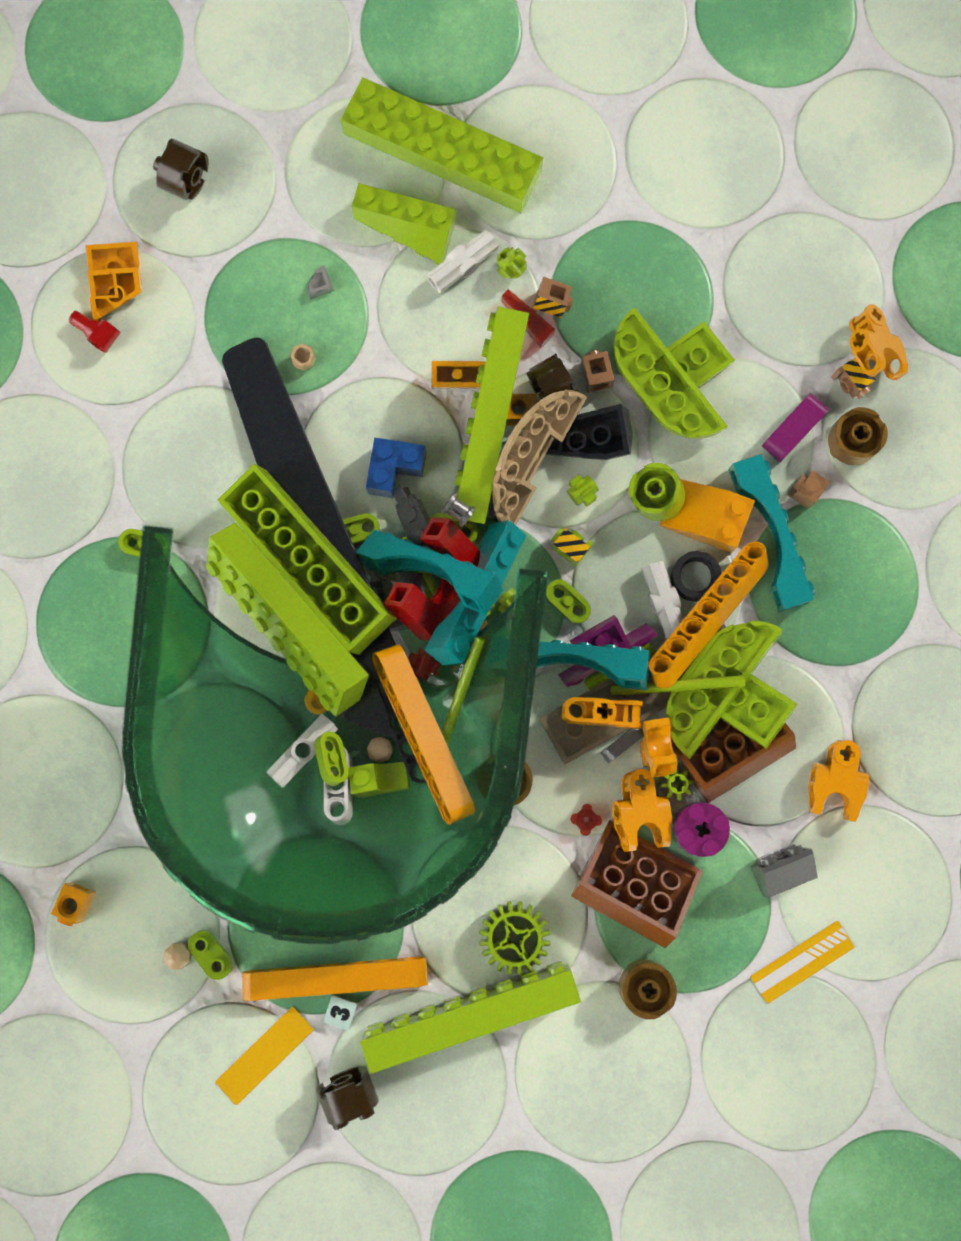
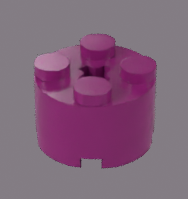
M691 803L681 808L674 816L672 833L677 845L684 852L699 857L714 856L725 847L729 839V820L718 807L712 804ZM703 824V828L706 831L698 836L699 831L695 827L696 825Z

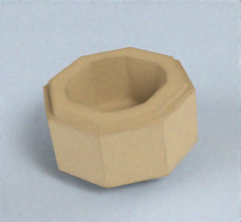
M305 344L293 347L290 358L294 367L302 371L312 368L316 361L312 347Z
M379 736L370 741L367 751L370 759L380 763L390 759L394 752V747L390 739Z
M173 943L165 950L164 962L170 969H183L191 961V953L185 943Z

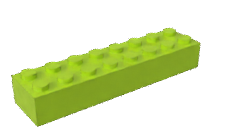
M362 77L341 118L344 135L519 213H522L542 172V156Z
M499 306L496 312H491L489 316L487 331H491L490 339L485 338L481 357H486L485 365H480L478 369L476 383L481 384L479 392L474 391L471 408L475 409L474 418H468L465 434L470 435L468 444H463L460 456L461 460H465L463 470H457L455 485L459 486L457 498L470 507H476L468 521L485 524L494 475L498 464L529 317L527 312Z
M253 464L217 499L348 652L359 655L397 619L267 470Z
M235 522L210 536L206 563L208 572L211 576H216L228 595L234 597L238 602L240 610L251 617L257 630L269 638L273 649L276 652H280L286 658L290 669L298 672L303 678L305 686L310 691H314L320 698L322 706L327 711L330 710L336 717L359 702L369 676L367 672Z
M562 961L554 962L546 966V971L537 973L536 970L528 971L521 975L522 979L513 982L511 978L504 979L495 983V988L486 990L485 987L470 991L469 997L460 999L459 995L444 1000L445 1004L435 1008L434 1004H430L418 1009L419 1013L409 1016L408 1013H403L393 1017V1022L383 1025V1022L380 1021L367 1026L368 1030L364 1032L360 1043L369 1073L372 1074L581 1003L568 963L562 964Z

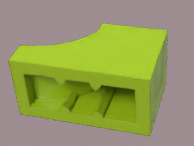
M404 762L389 764L371 763L348 768L351 794L356 797L364 798L411 789L409 774Z

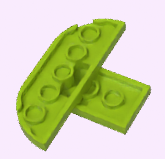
M635 307L631 309L622 319L617 329L613 348L614 359L621 376L651 415L666 430L685 438H707L727 429V424L699 390L701 386L735 361L717 336L703 321L666 348Z
M750 621L748 623L729 625L711 638L680 680L745 675L746 686L672 691L666 709V716L670 718L671 724L670 735L677 748L688 759L692 757L720 718L767 749L797 708L796 702L752 675L783 633L780 627L763 621Z

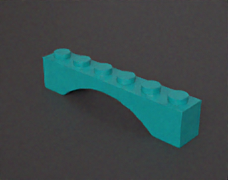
M760 454L732 463L728 471L736 493L755 500L753 506L764 517L773 534L777 564L775 577L770 589L778 612L813 601L815 590L810 580L807 581L804 572L806 571L804 559L802 556H798L796 550L797 539L794 533L789 531L787 525L789 522L788 514L785 508L780 506L778 500L780 498L779 489L771 481L769 462L767 460L764 461L763 455Z
M511 520L490 524L479 544L480 560L478 568L483 570L490 569L495 572L502 586L526 535ZM460 600L447 618L435 629L425 651L442 665L463 663L487 614L484 615L464 607Z
M374 529L356 551L365 568L382 575L404 571H421L437 575L448 581L455 588L464 607L484 615L488 613L503 592V588L498 580L499 577L492 570L480 569L468 561L461 562L446 553L442 555L430 547H421L408 539L396 538L389 532L383 533Z
M501 636L500 638L493 637V646L488 656L487 668L493 677L517 679L523 674L543 666L574 664L602 673L620 688L647 690L650 653L649 650L637 646L627 649L618 648L612 644L592 646L586 642L567 644L561 640L543 642L536 638L519 640L510 636Z

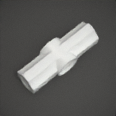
M484 230L465 246L461 244L455 247L448 254L444 262L427 274V279L431 286L441 294L460 278L465 279L471 276L482 261L499 249V245L494 236Z
M659 561L644 566L641 570L650 593L648 597L652 611L655 616H658L662 631L667 640L684 618L680 611L681 602L677 590L671 585L664 562Z
M320 714L266 773L283 788L315 755L314 743L316 738L327 731L335 733L338 728L327 717ZM299 743H304L309 748V754L305 758H299L295 753V748Z

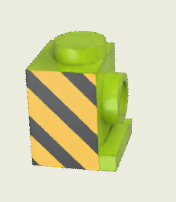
M561 527L551 539L554 541L552 550L575 567L578 566L593 545L591 540L585 543L583 541L584 537L577 531L572 529L570 532L568 529L565 528L563 530Z

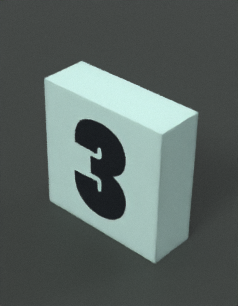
M332 995L323 1022L349 1030L358 1003Z

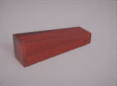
M509 289L501 296V302L506 308L529 313L526 332L542 349L555 334V328Z

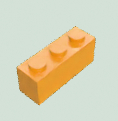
M432 361V389H480L481 383H476L479 366H484L485 361Z

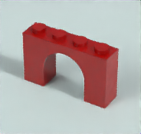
M432 517L420 538L425 545L442 555L445 553L449 554L456 560L461 562L468 561L475 567H478L480 550L449 518ZM441 578L437 592L430 599L415 584L395 582L384 605L417 638L429 641L435 629L447 618L461 599L455 588L448 581Z

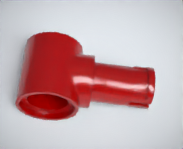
M77 310L72 312L68 319L71 325L85 333L89 343L104 353H107L121 333L109 322L103 319L100 321L91 320Z

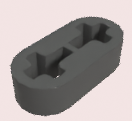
M630 729L600 754L609 764L644 737L643 729Z

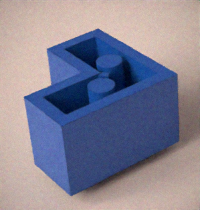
M374 437L366 482L368 494L393 498L397 474L422 478L427 454L426 446Z

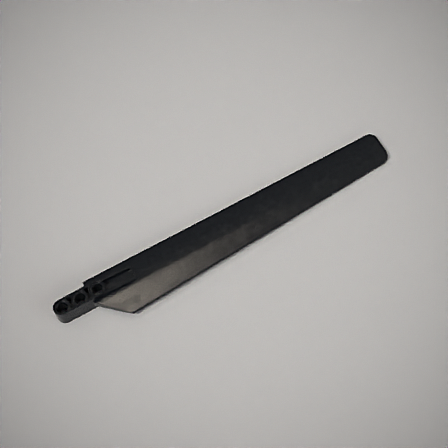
M255 337L228 349L223 355L222 364L257 465L268 471L372 589L267 343L263 339ZM387 627L359 655L349 652L369 676L361 700L342 712L344 720L393 738L410 778L416 783L426 785V780L420 779L417 775L418 762L414 754L410 755L407 751L409 742L404 731L399 730L397 727L398 718L372 661L373 653L396 645L391 631Z

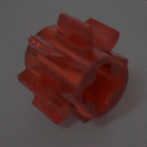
M419 648L416 654L410 652L408 656V661L415 676L424 680H428L430 675L437 676L441 664L436 662V659L427 653L425 649Z

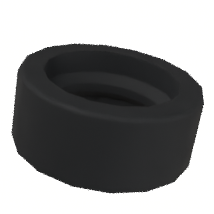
M692 551L684 554L677 560L672 568L670 579L672 586L676 588L680 597L688 601L697 602L704 596L722 572L719 563L713 556L702 551ZM690 562H701L710 570V584L702 591L689 590L682 583V569Z

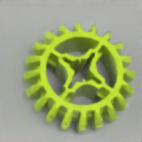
M508 901V910L504 911L502 905L499 904L497 909L500 914L496 915L492 910L488 912L489 916L493 919L492 922L483 919L482 924L489 928L488 930H479L480 935L487 936V939L479 941V945H488V948L482 951V955H493L489 959L488 964L493 965L498 961L497 971L501 972L504 965L508 966V975L512 974L513 967H517L518 975H522L521 966L526 965L527 970L531 972L533 971L530 964L531 961H534L538 966L541 965V961L537 957L538 954L547 957L548 953L541 949V947L551 945L550 941L543 939V937L551 935L550 930L541 929L548 922L546 919L537 921L542 914L540 911L535 912L533 916L530 914L533 909L531 904L523 911L522 901H518L517 909H513L512 902ZM521 916L532 924L528 927L517 928L509 917ZM502 920L506 934L493 944V931ZM508 926L516 934H522V938H519L521 950L513 941H507V938H511ZM537 932L536 945L532 952L527 954L524 948V941L532 933ZM512 948L516 950L520 959L505 958L497 951Z

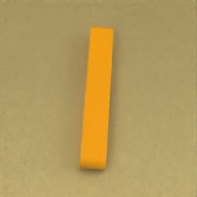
M750 542L743 547L650 659L648 667L653 682L657 687L663 689L675 684L768 570L769 562L764 544Z
M397 644L373 653L372 661L444 821L447 824H452L475 813L473 800L403 648Z
M426 957L369 960L242 972L243 1001L414 988L428 985Z

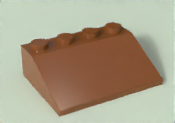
M721 718L690 759L677 748L671 738L674 754H676L684 770L688 771L689 778L694 781L693 784L707 803L715 800L796 749L795 734L786 723L767 749Z
M609 820L576 883L571 897L666 948L677 938L703 871L664 849L657 848L656 845L638 835L637 850L624 852L614 827V822Z

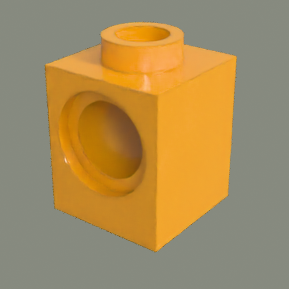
M512 394L506 426H516L522 417L537 404V394ZM520 405L524 407L525 412L523 414H515L512 408Z
M74 882L64 883L51 914L58 917L57 921L67 926L81 923L84 921L96 892ZM71 898L77 902V910L75 912H71L68 908V901Z

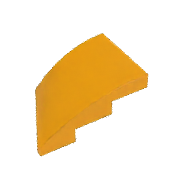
M138 242L85 245L93 320L102 318L141 294Z

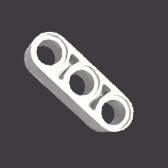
M344 747L348 768L353 767L352 756ZM349 775L340 790H333V786L324 782V813L336 825L347 824L353 815V795L351 794ZM343 805V814L339 817H333L335 807Z

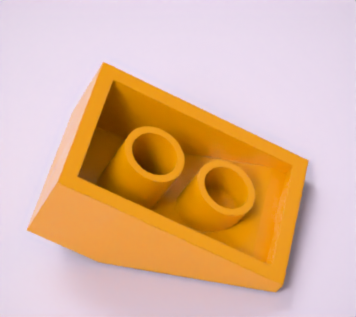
M680 479L685 489L684 504L675 518L661 521L660 526L732 554L738 547L755 500L728 490Z

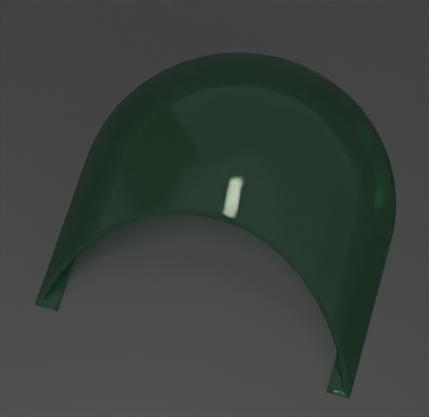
M143 525L122 729V763H124L126 790L129 793L133 808L132 812L140 832L150 850L154 852L163 864L162 867L168 875L190 893L189 896L227 921L228 919L253 933L255 931L270 935L271 938L303 944H338L340 941H361L369 939L370 936L385 932L387 934L425 917L434 908L450 900L470 878L472 879L491 856L511 819L515 801L520 793L525 766L548 571L519 568L515 601L492 622L478 631L477 637L485 639L448 744L452 757L473 800L475 813L452 824H447L438 809L428 784L416 783L409 776L411 789L364 798L353 795V815L351 820L345 825H336L324 813V781L320 775L316 753L283 788L266 773L290 745L320 715L313 714L305 706L304 698L309 689L305 686L303 678L297 671L290 669L285 658L256 646L232 631L192 594L171 565L174 528ZM469 652L464 662L459 664L442 665L432 656L410 663L441 731ZM330 710L323 713L338 728L335 733L341 738L343 747L352 756L353 767L371 763L389 764L403 762L393 738L344 720L342 713L336 717ZM398 720L397 727L399 730H403ZM384 736L392 741L394 752L389 760L378 763L370 759L367 747L373 738ZM299 743L295 748V753L299 758H305L309 754V748L306 744ZM408 744V745H407V751H408V753H409L410 755H411V754H414L413 751H412V749H411V747H410V745ZM419 767L417 775L420 779H425ZM344 782L337 786H333V790H340L343 787ZM343 805L335 807L333 817H339L343 814Z

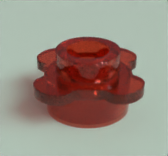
M590 804L582 805V809L577 814H572L570 818L571 823L576 824L580 828V833L584 836L590 835L591 830L602 823L601 816L595 814ZM585 817H588V822H584Z

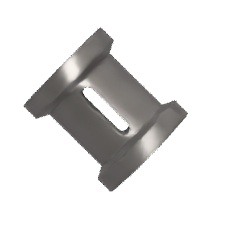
M454 492L441 513H447L460 522L459 525L463 528L476 510V507L468 506L457 498L458 494Z

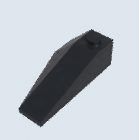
M622 404L578 414L564 440L560 442L554 439L546 455L595 460H610L631 455L633 433L629 410Z

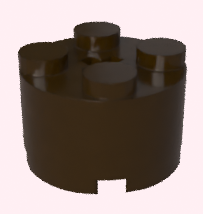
M171 138L162 156H157L153 164V169L157 171V187L182 199L193 200L204 185L205 180L201 179L203 171L208 172L209 159L206 153Z
M557 354L543 360L526 372L528 381L535 394L541 392L538 394L540 400L554 392L574 390L572 387L573 380L561 359L557 357Z
M358 1067L342 1071L329 1078L331 1081L329 1085L324 1087L322 1083L316 1089L326 1119L333 1126L334 1130L344 1128L349 1124V1121L354 1119L365 1120L375 1114L374 1107L379 1102L366 1067H363L362 1072L359 1071Z

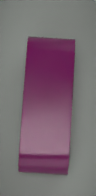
M810 393L762 444V447L781 463L830 409Z

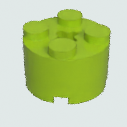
M650 463L645 465L639 472H636L630 480L629 495L642 516L652 521H664L673 519L678 515L685 501V489L679 476L671 467L663 463ZM658 489H661L660 493H658L657 495H653V493L658 492Z

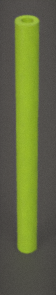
M475 636L441 731L447 746L485 639Z
M745 675L677 680L671 687L663 689L657 687L654 682L648 683L647 690L620 688L618 685H612L611 695L619 696L746 686Z

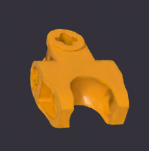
M869 304L859 316H854L849 321V327L852 331L850 347L855 359L866 375L875 377L883 370L889 379L897 381L908 372L905 348L899 336L890 333L885 315L880 308ZM895 359L900 363V368L896 373L893 372L891 362ZM870 360L876 362V365L873 369H870L869 367Z
M572 697L562 704L561 719L568 724L642 729L640 710L643 707V701ZM570 705L580 706L582 709L581 717L576 718L570 714ZM628 707H630V719H629V722H628ZM600 708H604L603 711H607L605 717L598 713Z
M670 718L643 721L644 738L640 742L643 767H649L651 777L674 774L677 770L678 762L671 743Z
M850 740L833 742L828 749L826 764L817 762L813 764L808 784L809 813L820 815L826 798L832 793H838L844 801V820L856 822L867 797L869 774L858 771L861 751L855 742ZM840 750L848 752V757L840 755Z
M646 769L626 773L621 780L623 800L614 801L612 805L614 827L623 851L637 850V832L642 825L649 827L652 831L657 848L670 846L672 813L667 796H656L654 777H651L650 772ZM635 781H639L640 786H636Z

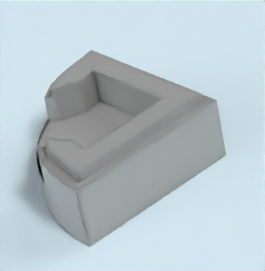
M321 266L314 272L308 284L310 299L334 291L325 266Z

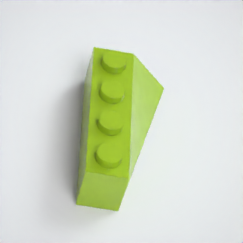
M358 183L351 205L355 220L381 234L388 235L400 245L404 244L415 250V253L420 256H426L438 266L444 262L456 224L455 209Z

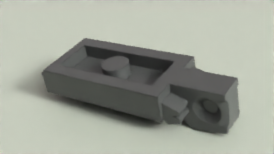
M399 485L393 489L395 500L398 502L395 505L398 517L408 540L412 541L415 545L424 547L426 545L420 538L430 522L422 500L418 499L415 494H411L408 487Z

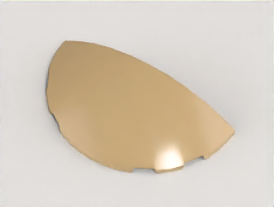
M574 390L554 392L535 404L513 429L499 457L494 475L492 498L499 522L511 520L515 525L518 523L537 488L530 483L553 440L556 439L560 442L564 440L587 396Z

